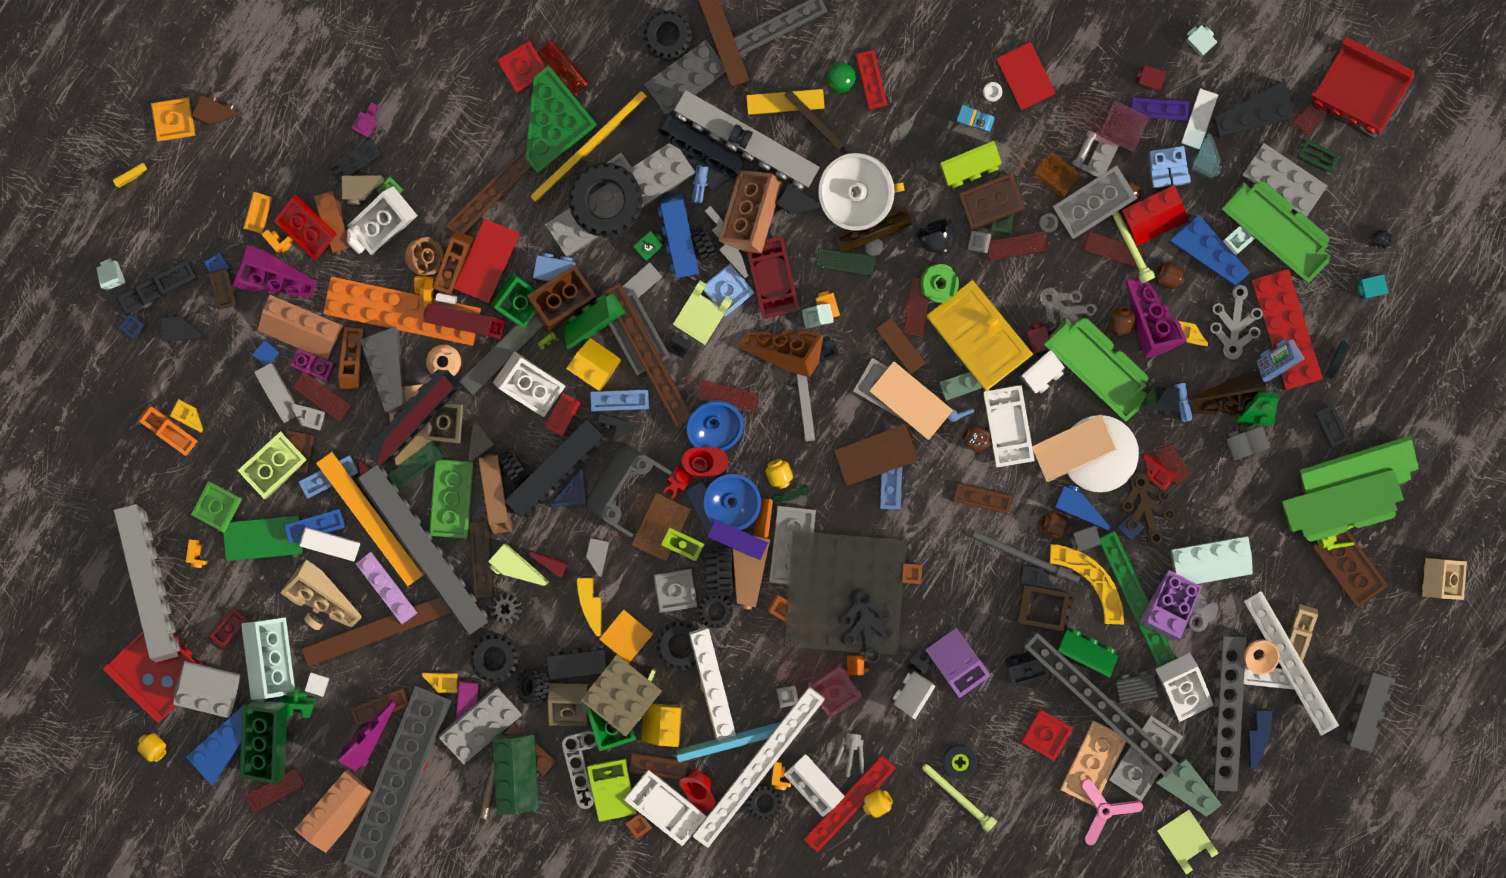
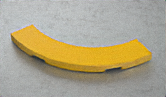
M1050 544L1049 563L1066 566L1075 570L1094 587L1103 607L1104 624L1124 625L1122 602L1115 584L1106 571L1096 561L1082 552L1069 547Z

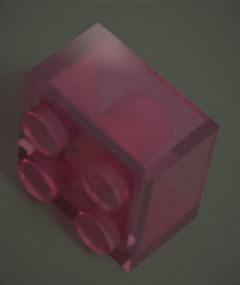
M1115 100L1098 136L1134 152L1151 115Z
M841 662L808 682V687L810 686L825 698L820 706L829 719L862 697V692Z

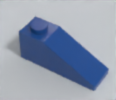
M1070 484L1068 487H1062L1055 503V508L1109 530L1110 526L1084 495L1078 492L1079 488Z

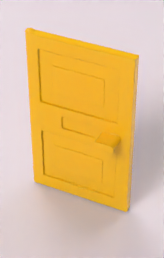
M973 280L961 288L954 297L943 302L926 315L927 319L985 391H988L993 385L1033 355Z

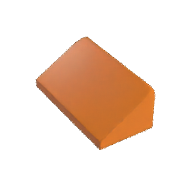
M761 498L760 512L755 519V536L767 538L769 535L772 499Z

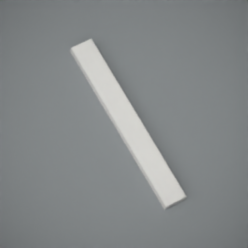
M1262 591L1245 600L1244 603L1265 639L1277 647L1279 663L1320 735L1322 736L1338 727L1336 719Z

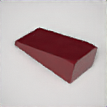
M534 551L530 552L529 555L560 578H563L567 563Z
M233 608L212 631L208 639L220 650H223L242 629L241 623H247L248 619Z

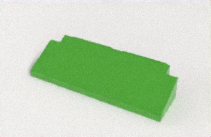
M1256 181L1252 187L1243 182L1222 207V210L1309 283L1330 261V255L1324 251L1328 247L1329 236L1303 213L1298 212L1294 214L1292 212V204L1265 181H1260L1259 183Z
M1066 318L1045 341L1044 345L1125 421L1130 419L1139 410L1141 403L1148 395L1143 391L1147 386L1148 375L1124 352L1117 351L1115 353L1112 350L1113 342L1089 319L1082 318L1080 320L1078 318L1073 324Z
M1410 436L1301 469L1302 490L1304 494L1391 469L1395 472L1398 484L1405 483L1411 480L1410 472L1419 469L1412 439Z
M1391 469L1282 501L1289 530L1292 532L1301 530L1302 535L1308 541H1315L1346 532L1348 525L1352 523L1356 528H1361L1392 519L1396 516L1395 511H1398L1395 503L1403 501L1404 498L1395 472Z

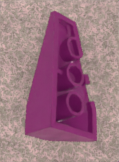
M246 245L233 282L234 287L250 292L266 290L269 291V294H275L277 291L286 292L287 295L302 297H311L317 284L313 279L268 252Z
M1139 277L1125 281L1131 309L1135 314L1138 340L1145 358L1163 354L1185 343L1187 340L1181 324L1171 316L1166 304L1163 305L1158 299V294L1147 281L1142 284Z
M394 697L340 750L338 761L354 771L359 767L362 769L369 762L368 758L396 705Z

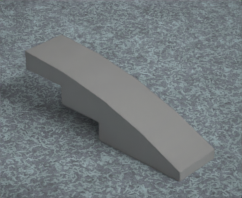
M710 206L705 210V213L717 225L712 232L719 238L724 222ZM724 244L719 251L746 279L748 274L739 249Z

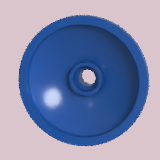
M712 400L699 405L690 414L686 425L688 438L695 447H715L723 451L737 443L744 428L740 411L733 404L722 400Z
M725 474L710 483L704 494L703 505L706 516L712 523L716 519L742 530L751 525L757 518L761 508V496L756 485L747 477L739 474ZM734 498V503L728 504V499Z

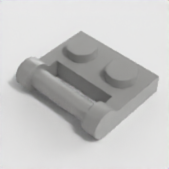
M1088 130L1086 133L1087 138L1076 160H1073L1071 165L1098 178L1106 173L1119 145ZM1095 140L1099 143L1087 166L1083 164V161Z

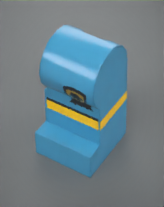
M962 105L956 123L990 132L995 117Z

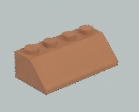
M740 170L719 242L746 252L762 253L782 186V182L774 174Z
M269 295L262 311L257 331L329 360L343 325Z
M346 770L294 830L309 843L326 853L367 806L373 791L349 770Z

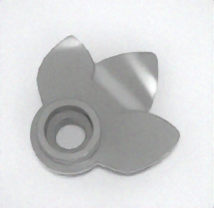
M1199 594L1188 620L1189 626L1193 631L1201 632L1205 630L1208 622L1215 619L1218 612L1217 603L1207 605L1205 598ZM1198 618L1202 621V624L1200 626L1196 625V620Z

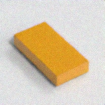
M253 192L243 229L260 234L263 233L273 197Z

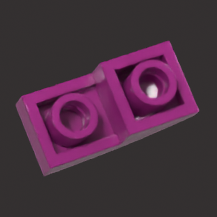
M297 348L290 366L328 382L336 364Z
M459 681L455 721L477 703L478 682Z

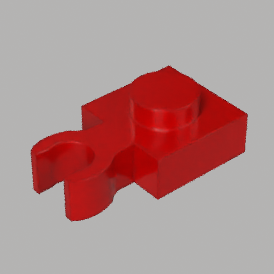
M678 465L666 481L670 486L665 488L663 495L670 491L672 492L670 500H673L677 490L682 493L694 476Z

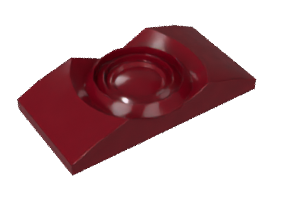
M783 236L766 239L762 253L747 252L762 319L800 311Z

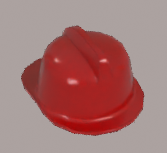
M696 447L684 453L682 464L686 472L694 477L715 476L725 471L728 466V457L719 448Z
M695 769L688 777H684L679 781L681 789L695 807L703 811H710L714 808L715 800L710 792L711 781L706 775Z

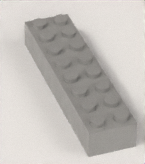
M685 90L673 111L678 119L683 122L689 121L692 123V127L701 132L703 130L709 132V137L716 141L722 140L726 143L725 146L731 150L736 151L737 149L743 152L741 156L750 161L753 159L759 162L758 166L763 169L776 171L775 175L783 180H786V178L793 181L792 185L800 190L810 186L820 168ZM735 124L740 125L744 130L753 132L745 149L741 148L737 143L728 141Z
M670 143L627 170L635 177L641 188L643 199L641 209L695 175V171L682 151ZM609 182L588 196V206L594 215L601 218H611L621 211L624 204V196L617 185ZM570 208L545 224L566 257L571 256L600 237L582 229L573 218Z
M137 504L116 509L114 513L149 657L154 662L178 657L177 652L180 651L178 640H175L173 633L176 632L174 623L170 621L168 614H171L169 603H166L164 596L167 595L165 586L161 584L159 577H162L160 566H157L155 559L158 558L156 549L152 547L150 542L153 540L152 532L146 526V522L149 521L147 512Z

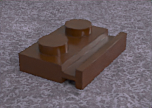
M287 431L286 438L307 459L296 471L308 473L315 436Z

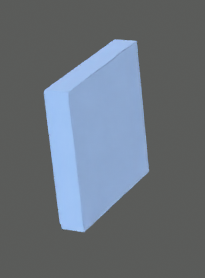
M731 263L710 279L703 290L712 302L718 306L722 304L726 297L733 301L724 314L725 317L755 293Z

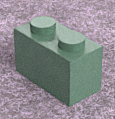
M971 372L939 383L945 401L982 388Z

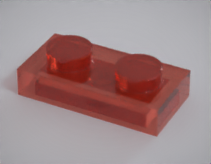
M1172 443L1155 454L1161 464L1175 473L1172 481L1176 486L1193 476Z

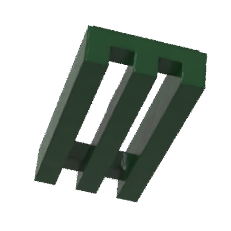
M1305 139L1297 157L1332 173L1340 155ZM1307 145L1335 158L1334 161L1306 148ZM1306 152V153H1308V154H1310V155H1312V156H1314V157H1316V158H1318V159H1320V160H1322V161H1324V162L1330 164L1331 167H1328V166H1326V165H1324V164H1322V163H1320V162H1318V161H1316V160H1314V159H1312V158H1310V157L1304 155L1303 153Z

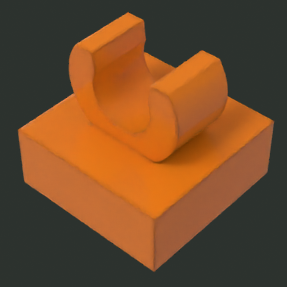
M847 655L848 675H864V672L869 671V668H864V656Z

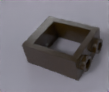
M1023 585L1017 623L1063 631L1064 627H1068L1069 616H1066L1067 608L1071 609L1073 597H1069L1070 593ZM1031 591L1063 597L1059 625L1026 619Z

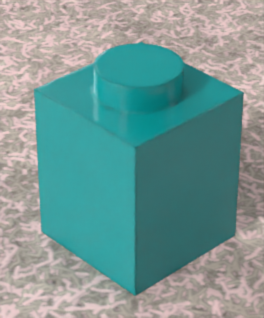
M1384 275L1359 280V285H1357L1359 296H1363V299L1389 293Z

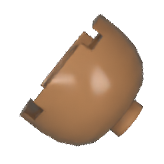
M423 237L409 243L405 250L404 258L407 267L413 273L425 276L435 274L440 270L439 266L443 261L444 255L437 241H433L430 237Z

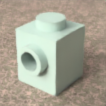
M1202 25L1199 28L1195 26L1187 33L1189 37L1186 41L1201 57L1217 43L1212 37L1214 33L1207 26L1205 28Z

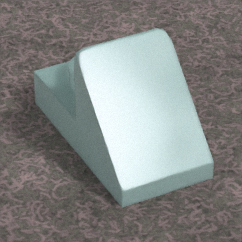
M1239 226L1223 242L1236 256L1255 237L1245 228Z
M830 304L817 305L802 310L806 329L834 322Z

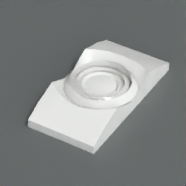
M1022 385L983 392L996 467L1034 461Z
M647 770L624 798L628 804L681 846L685 844L707 817L690 801L650 770Z

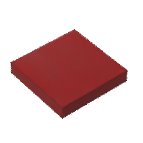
M530 40L497 59L516 93L532 85L534 77L546 68Z
M1039 709L1021 742L1055 761L1073 727Z

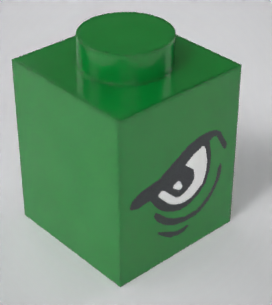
M650 231L633 247L647 262L664 247L662 245L664 240L657 232L653 234Z

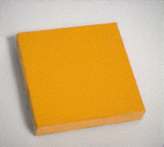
M189 97L151 103L158 142L196 136Z
M623 610L601 636L600 640L626 662L630 663L653 633Z

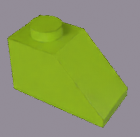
M669 528L661 545L697 561L705 543Z

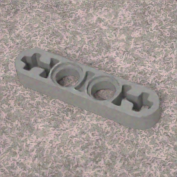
M797 374L805 441H815L807 377Z

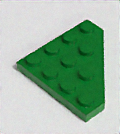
M547 66L534 77L525 157L539 174L598 126L550 66Z

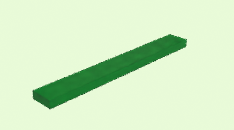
M1115 530L1099 537L1102 543L1100 546L1158 668L1175 660L1166 637L1139 624L1149 601Z

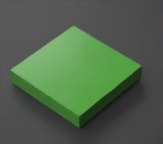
M208 481L191 515L225 533L242 498Z

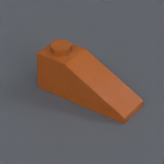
M330 191L314 196L321 219L337 233L330 243L332 252L335 253L351 248L347 243V230L336 193Z
M458 231L454 232L434 283V289L449 295L452 294L474 237Z
M344 327L338 375L341 389H359L363 350L360 340L363 339V328Z

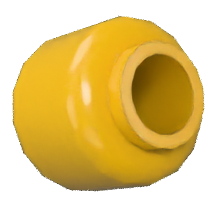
M782 459L769 462L765 473L770 485L779 487V489L787 487L793 478L788 462L782 461Z
M155 733L144 734L138 740L137 750L147 761L157 762L166 754L165 742Z
M878 789L865 796L863 809L867 815L871 814L873 817L878 818L891 810L893 801L887 791Z

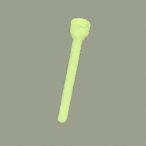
M1118 210L1112 216L1140 270L1139 279L1143 284L1155 278L1152 270L1150 271L1146 267Z
M928 764L923 765V771L980 821L981 828L988 833L997 823V820L992 816H985Z

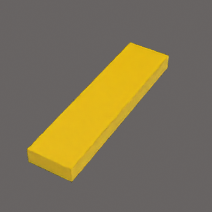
M823 89L793 91L810 110L824 109ZM786 92L747 95L748 115L799 110L784 96Z

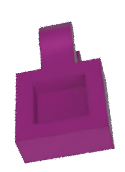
M371 102L366 114L360 111L352 129L369 138L378 122L373 118L379 106Z

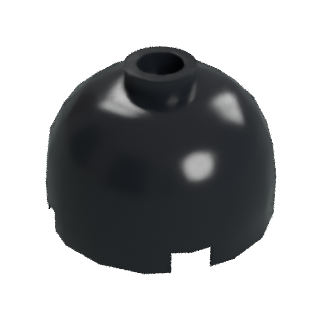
M947 219L936 220L927 224L929 228L924 231L922 228L917 231L916 237L922 248L932 253L938 252V254H943L949 250L948 247L955 240V229L951 219L949 221Z

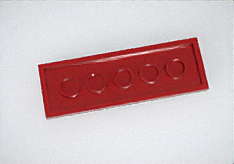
M1289 269L1252 280L1251 283L1259 308L1263 312L1262 318L1272 350H1275L1277 348L1276 344L1286 339L1288 342L1293 339L1305 358L1280 374L1285 390L1323 379Z

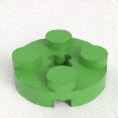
M935 264L927 267L922 274L920 282L922 295L927 297L928 300L937 303L946 302L951 297H954L959 287V280L952 271L953 269L944 264ZM941 278L943 286L937 288L936 281Z

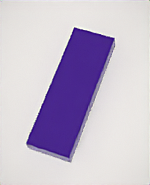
M1131 98L1130 117L1188 121L1189 101Z
M716 519L708 535L709 538L759 560H761L768 542Z

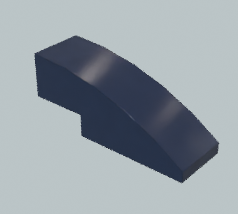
M1254 710L1255 729L1247 730L1248 765L1250 769L1257 767L1267 747L1272 725L1271 710Z

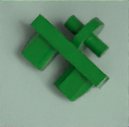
M295 686L294 692L288 691L287 696H281L279 703L288 704L287 717L293 716L294 709H300V717L310 718L315 705V697H307V692H300V687Z

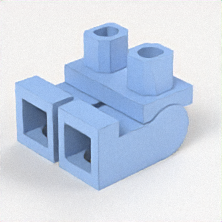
M1184 146L1149 152L1152 189L1170 187L1171 185H1184L1191 182Z

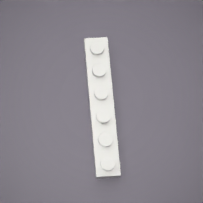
M705 627L690 632L689 637L716 740L721 741L736 736L709 629Z

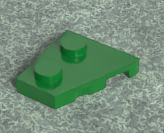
M1259 392L1254 397V400L1247 404L1242 415H1237V424L1274 426L1279 399L1278 393Z

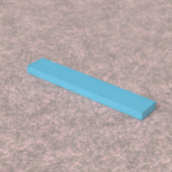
M781 722L740 732L736 736L721 741L714 739L676 749L678 762L768 739Z

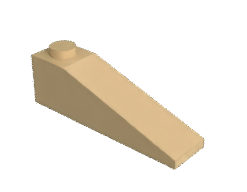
M307 560L297 568L280 592L295 604L300 606L305 604L312 607L316 613L321 611L329 614L330 619L349 627H353L362 617L324 572Z

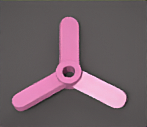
M1085 779L1081 783V788L1097 809V814L1085 837V842L1088 845L1096 843L1107 819L1112 815L1140 812L1143 809L1141 801L1110 804L1105 801L1091 780ZM1104 808H1108L1107 812H1102Z

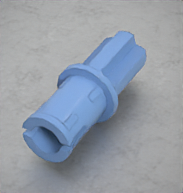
M703 164L696 165L695 179L692 181L694 184L692 201L695 203H702L704 189L708 184L706 183L709 166Z
M1186 383L1173 385L1174 388H1180L1179 412L1181 421H1191L1192 413Z

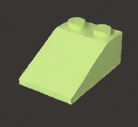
M280 431L238 471L263 499H267L307 459Z
M507 543L488 561L491 564L490 568L496 574L502 573L506 576L543 586L549 583L543 575Z

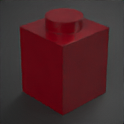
M1144 65L1142 69L1139 68L1135 79L1138 80V86L1160 92L1167 72Z
M1042 322L1032 324V328H1029L1027 333L1033 353L1048 350L1044 343L1051 336L1049 325H1043Z

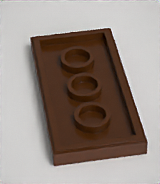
M906 424L834 450L846 486L919 461Z
M1347 530L1336 535L1337 541L1334 544L1354 542L1355 544L1352 546L1333 548L1327 551L1326 548L1322 549L1318 542H1316L1311 547L1358 609L1388 587V584Z

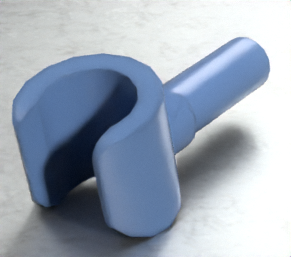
M971 408L959 414L954 409L947 418L950 422H955L963 416L974 413V409Z

